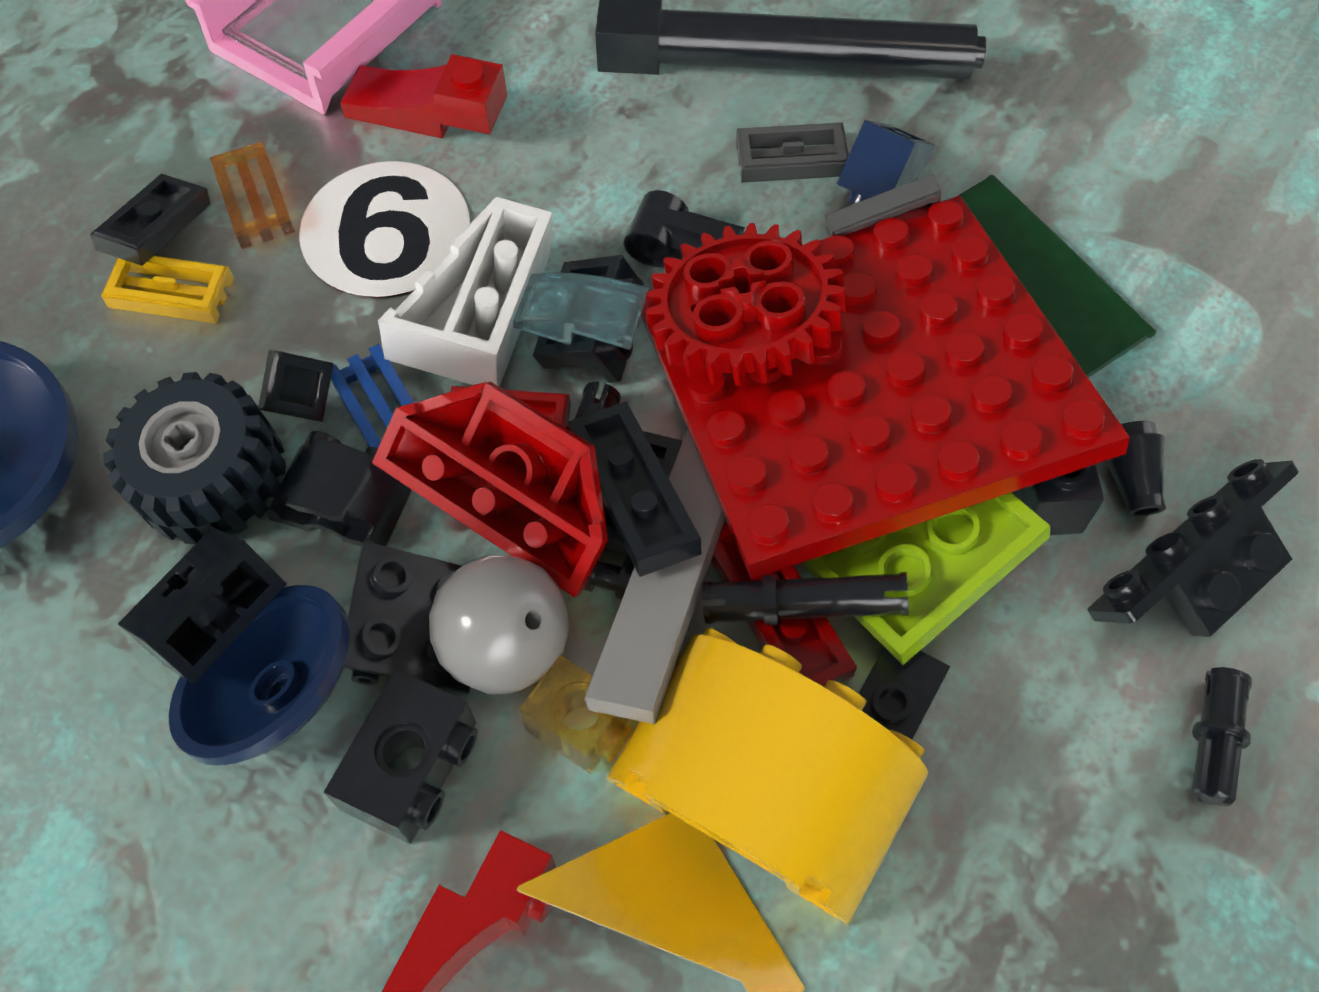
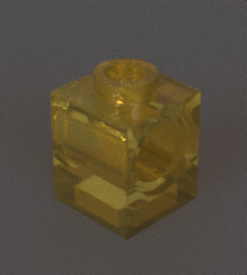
M560 655L519 708L526 731L591 774L602 758L611 762L618 755L628 740L632 727L627 725L628 718L596 712L599 715L597 721L587 729L574 730L567 727L563 721L569 712L577 708H588L585 695L592 675Z

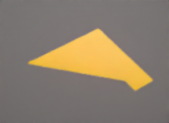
M671 813L525 882L517 888L518 892L741 981L747 992H803L805 990L803 983L715 840Z

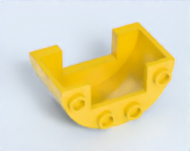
M706 628L703 634L692 635L677 659L656 723L639 722L606 779L664 815L667 811L745 857L786 882V888L849 925L928 775L927 768L921 760L925 752L924 748L907 736L886 729L864 713L862 710L866 700L860 694L833 680H828L824 687L799 673L802 665L795 658L774 646L766 644L761 652L757 653L738 645L726 635L711 628Z

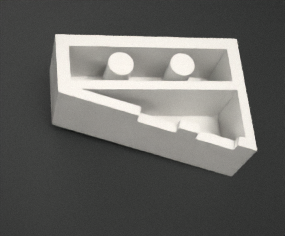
M496 196L451 243V252L432 272L426 269L415 281L416 289L396 310L390 307L378 320L384 359L471 385L493 382L500 386L551 254L552 212Z

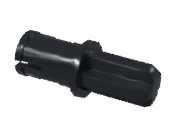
M1215 667L1211 669V672H1206L1201 722L1193 725L1192 729L1193 737L1199 741L1192 790L1197 796L1198 801L1202 803L1230 806L1236 800L1242 749L1247 748L1251 743V734L1245 729L1252 678L1241 670Z

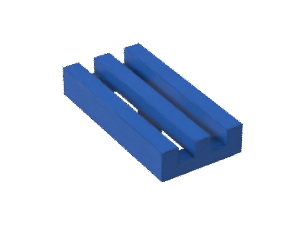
M380 344L368 348L370 356L360 359L359 355L356 354L347 359L349 366L339 370L336 364L333 365L331 383L367 446L379 448L381 441L348 384L356 380L359 381L386 429L393 413L374 383L370 373L377 370L380 372L399 406L411 404L414 401L390 361L384 359L383 349Z

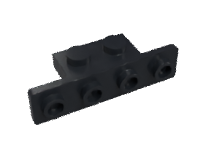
M1255 459L1233 469L1227 476L1229 482L1215 495L1194 504L1187 512L1189 517L1172 533L1163 535L1150 543L1145 550L1147 555L1131 570L1116 575L1104 585V594L1087 609L1093 620L1099 622L1134 623L1167 595L1192 636L1211 637L1292 560V557L1263 511L1262 506L1299 473L1294 462L1290 460L1265 463L1262 459Z

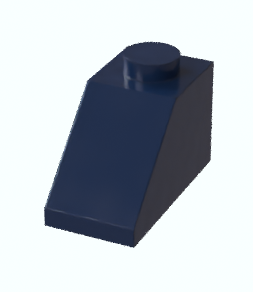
M864 120L836 184L851 191L848 200L855 204L917 180L932 158L937 145L890 124Z

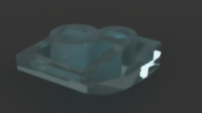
M534 273L530 276L514 317L513 328L568 345L571 344L574 333L630 350L647 302L646 295L649 288L630 282L587 274Z

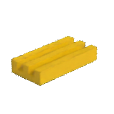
M153 256L141 266L118 258L101 297L108 308L216 324L220 316L217 306H224L227 298L224 288L232 286L234 276L229 266ZM128 272L137 274L151 275L155 277H153V279H148L142 277L128 276L127 274ZM175 279L208 284V287L177 283Z

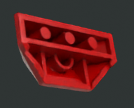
M483 382L395 409L372 463L509 555L523 558L542 567L559 585V588L572 597L579 596L608 541L594 445L493 382Z

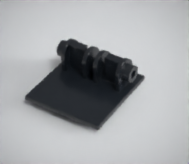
M367 541L362 542L348 612L350 640L344 665L345 668L352 670V681L363 685H375L378 683L379 675L390 677L394 669H397L437 688L465 694L470 692V686L456 681L439 663L430 641L429 614L437 591L453 572L462 567V565Z

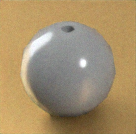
M485 555L460 567L453 572L437 591L429 614L430 641L439 663L456 681L490 695L516 693L547 677L562 658L569 635L568 608L559 585L542 567L514 556Z

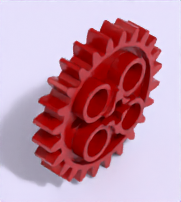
M749 223L745 233L742 235H736L730 226H725L723 238L715 240L706 232L701 234L702 246L699 248L683 243L680 245L682 260L666 257L663 260L666 273L653 274L651 278L654 290L647 291L645 294L648 309L645 311L650 334H653L656 349L658 351L666 350L668 363L671 366L684 361L686 374L689 377L698 374L702 369L706 368L710 384H715L719 381L724 373H732L735 386H741L746 374L754 372L759 381L765 384L768 383L769 369L775 367L787 376L793 375L791 360L797 358L808 364L814 363L813 346L829 349L832 346L831 332L841 331V313L846 312L842 269H835V255L833 253L821 255V244L817 239L802 245L800 230L790 233L785 238L780 237L779 225L777 224L770 227L765 234H757L755 223Z

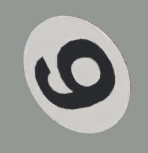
M376 162L346 171L319 190L303 214L299 230L300 247L312 271L330 286L358 296H394L415 290V281L426 269L432 272L451 252V243L470 224V216L461 192L449 179L439 172L410 162Z

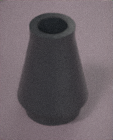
M1151 421L1121 424L1130 436L1127 453L1106 460L1125 502L1127 515L1130 517H1144L1166 510L1164 499L1165 436L1157 434L1156 424Z

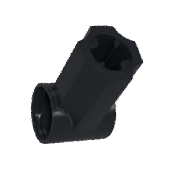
M654 190L644 195L623 244L628 254L636 261L647 266L660 267L664 266L663 260L666 257L682 260L680 245L683 243L695 248L701 247V234L705 232L715 240L723 238L725 226H730L736 235L744 234L745 227L689 212L686 204L676 195L667 191Z

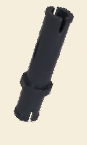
M900 572V574L779 579L778 575H764L762 580L714 583L704 581L702 589L703 600L725 599L726 601L725 605L703 606L704 620L706 625L716 622L763 620L765 625H780L781 620L880 615L909 616L908 597L886 598L884 596V593L887 591L908 590L907 572Z

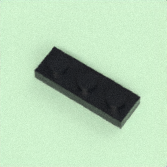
M627 401L568 421L571 432L595 447L603 504L639 577L701 555V538Z

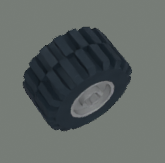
M197 372L183 373L179 381L174 382L171 377L157 381L158 388L148 393L146 389H143L135 395L134 398L137 402L131 408L123 407L116 416L120 422L119 427L109 429L106 442L112 449L103 453L104 466L111 472L107 477L112 487L152 528H155L162 536L170 540H174L178 536L184 544H196L212 527L223 532L232 529L236 534H239L249 528L245 521L250 517L256 515L258 518H261L268 511L269 508L264 502L268 497H275L281 485L276 477L285 475L286 462L280 455L285 450L280 438L275 433L276 431L253 398L246 393L241 385L233 380L227 383L222 375L209 372L202 380Z

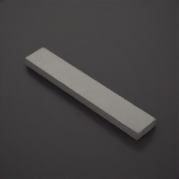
M688 429L668 479L701 538L702 554L639 577L634 567L585 695L586 704L590 711L655 724L725 521L723 511Z

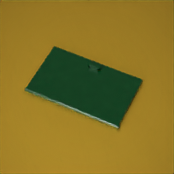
M993 174L959 194L1088 378L1146 339L1155 336L1157 329Z

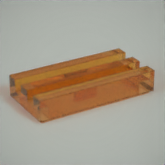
M263 142L210 157L235 235L242 249L253 246L250 239L261 236L263 242L273 240L272 232L279 229L283 230L284 235L295 233ZM257 158L276 214L266 216L247 160ZM234 164L237 166L255 218L254 221L247 223L244 222L226 167Z

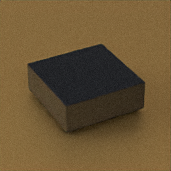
M269 350L258 407L261 411L323 422L334 363Z

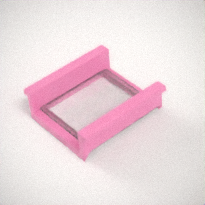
M185 0L187 6L195 9L210 52L324 116L332 96L354 77L359 65L366 66L432 6L438 8L442 5V0Z

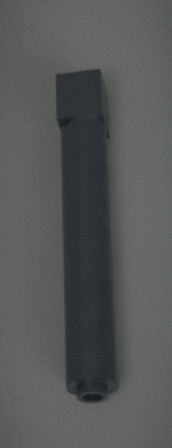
M599 0L595 30L598 72L659 75L660 64L970 79L974 69H982L986 53V37L978 36L976 24L662 9V0Z

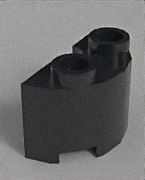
M311 431L305 443L298 449L268 509L269 519L306 531H310L311 527L322 528L336 534L343 542L360 547L363 541L387 546L412 489L372 463L378 447H368L363 452L342 444L338 439L325 432Z

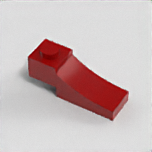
M451 54L447 64L428 69L393 70L359 65L340 104L345 118L443 139L449 126L490 135L507 98L503 64Z
M500 830L465 897L438 885L382 992H441L452 977L490 943L511 930L525 936L533 919L542 923L548 916L552 905L520 893L517 888L519 885L555 869L556 865L552 855Z

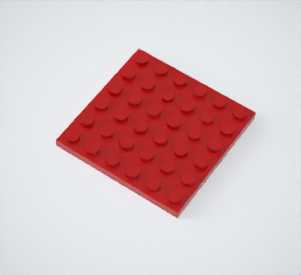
M960 195L934 203L930 208L925 206L892 218L883 219L876 224L844 236L836 235L819 240L821 255L833 253L835 255V269H842L846 312L841 313V331L831 332L832 346L829 349L813 346L815 362L812 364L802 362L797 358L791 360L793 372L791 376L783 374L775 367L769 369L768 383L762 384L754 372L746 374L741 386H735L732 373H724L719 381L715 384H710L706 368L702 369L698 374L689 377L686 374L684 361L671 366L668 363L666 350L658 351L656 349L653 334H650L645 310L648 309L646 299L641 308L642 312L640 314L751 580L1127 453L1130 436Z

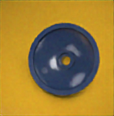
M294 585L284 587L194 684H191L181 676L179 677L169 708V729L176 745L188 756L200 763L219 766L239 763L258 757L280 746L294 736L321 709L334 690L343 671L350 640L349 620L343 607L328 592L316 586Z

